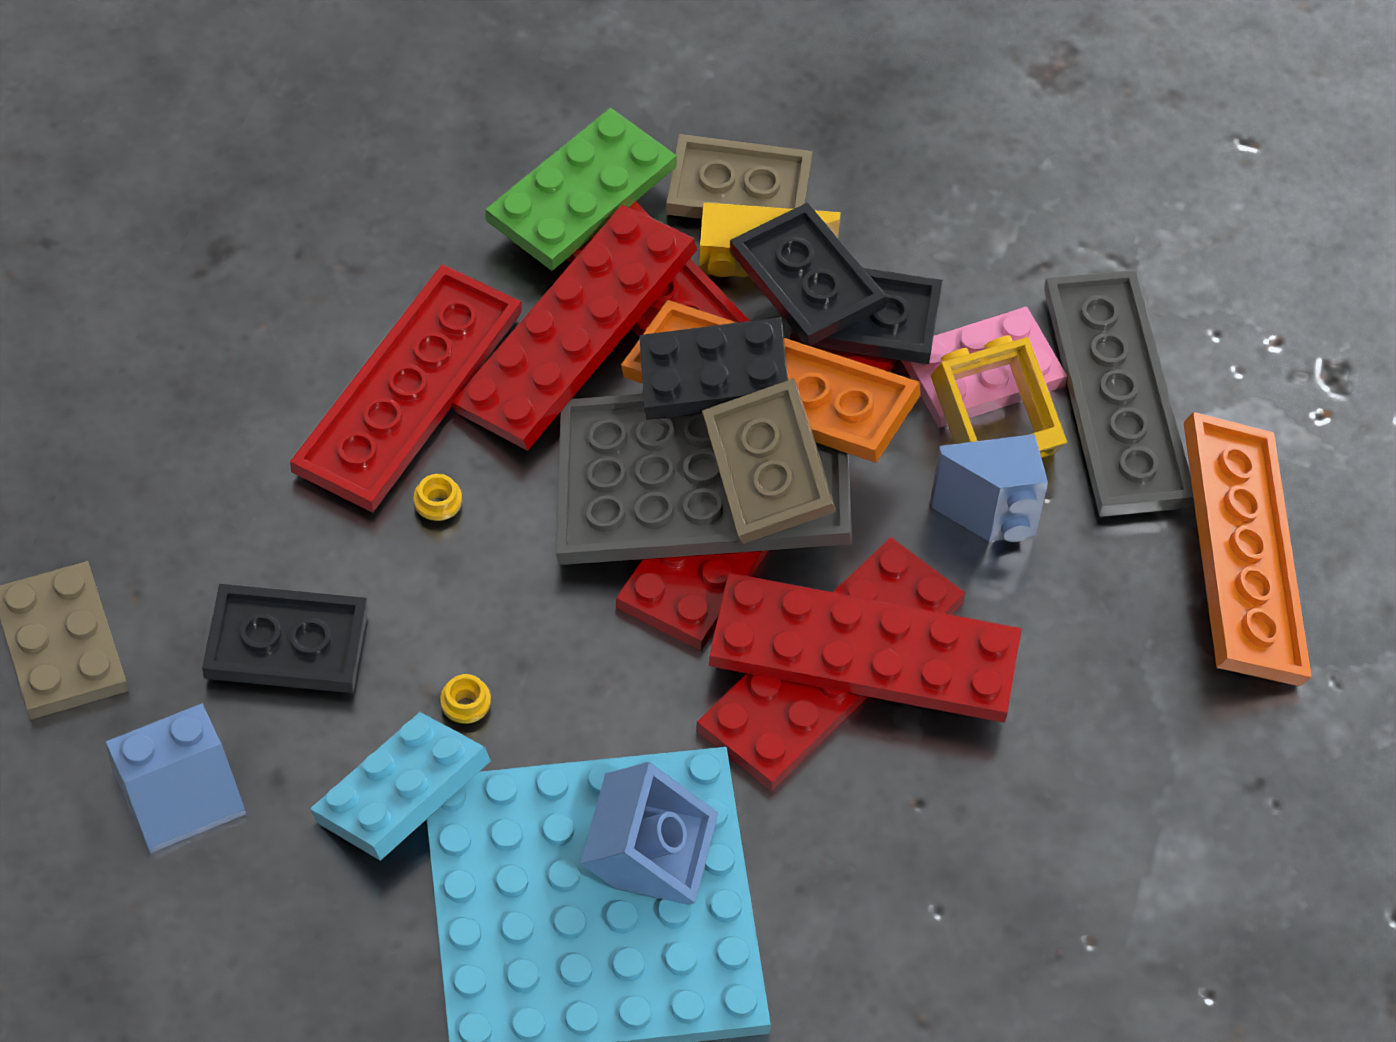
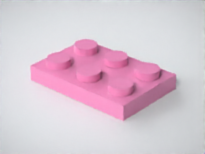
M1027 306L935 335L929 365L902 361L911 379L919 382L921 397L938 428L948 424L930 375L942 362V356L958 349L968 348L969 354L984 350L986 343L1002 336L1010 335L1012 341L1029 337L1048 391L1051 392L1065 387L1067 374ZM1009 364L956 380L969 418L1023 401Z

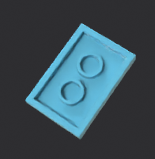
M419 712L374 753L370 754L340 783L330 789L310 810L318 824L381 861L491 760L484 746Z

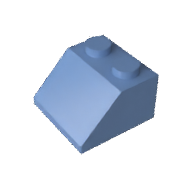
M1035 434L939 446L930 498L932 508L989 542L1000 540L1017 542L1027 537L1036 536L1048 480Z
M203 704L196 705L106 741L112 772L150 854L246 815V810L223 746Z
M650 762L606 773L580 864L615 889L687 905L696 902L718 812Z

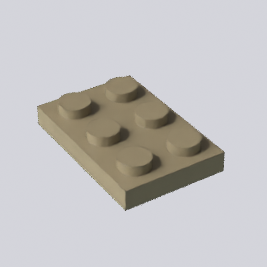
M679 134L676 148L677 167L672 171L666 203L667 215L702 219L703 202L795 209L805 204L812 151Z
M794 378L702 411L737 534L743 544L837 512L801 393Z
M88 561L0 585V620L30 720L128 692L125 675Z

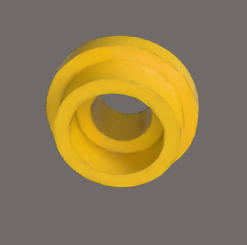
M432 474L425 477L414 491V506L417 512L430 520L440 521L448 519L459 511L462 504L461 489L449 476L444 474ZM435 498L444 499V501L434 502L431 500Z
M470 674L455 676L444 686L441 692V708L444 714L455 722H476L483 718L490 708V691L486 684L476 676ZM463 698H469L474 701L467 705L457 703Z

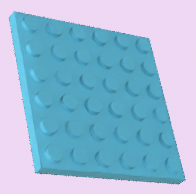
M727 747L480 771L427 818L449 1042H700L770 1034L771 1022ZM650 762L718 812L695 903L687 905L615 889L580 864L606 773Z

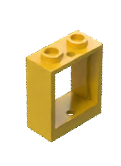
M1010 335L1002 336L986 343L984 350L969 354L968 348H962L941 357L942 362L930 377L955 444L977 441L956 380L1008 364L1034 430L1032 434H1035L1041 458L1055 455L1068 443L1029 337L1012 341Z

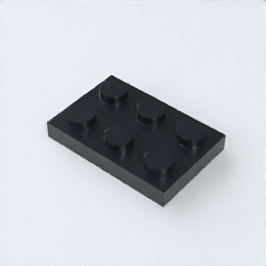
M808 202L730 240L729 252L805 345L811 346L884 309L886 306L887 296Z
M864 268L887 296L885 308L811 345V347L929 365L943 280ZM791 328L790 340L804 344Z
M782 317L639 335L646 420L703 413L702 411L788 381Z
M219 584L202 666L204 679L353 693L368 611L367 598Z

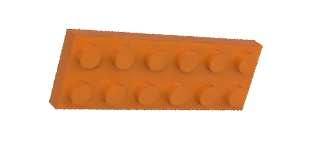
M667 300L644 334L737 322ZM784 338L788 380L794 378L799 387L815 442L877 463L920 397L919 382ZM639 339L621 366L624 378L642 383Z
M1193 412L1183 423L1217 668L1301 687L1312 676L1274 433Z

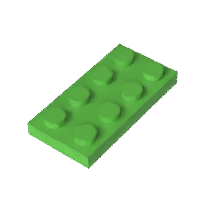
M609 108L485 209V220L550 270H554L595 236L622 204L627 207L631 206L677 167V155L618 112Z

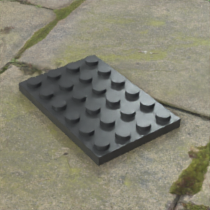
M643 394L571 399L561 411L556 533L558 564L566 565L852 544L849 454L816 443L837 512L743 544L737 534L703 413L646 420Z

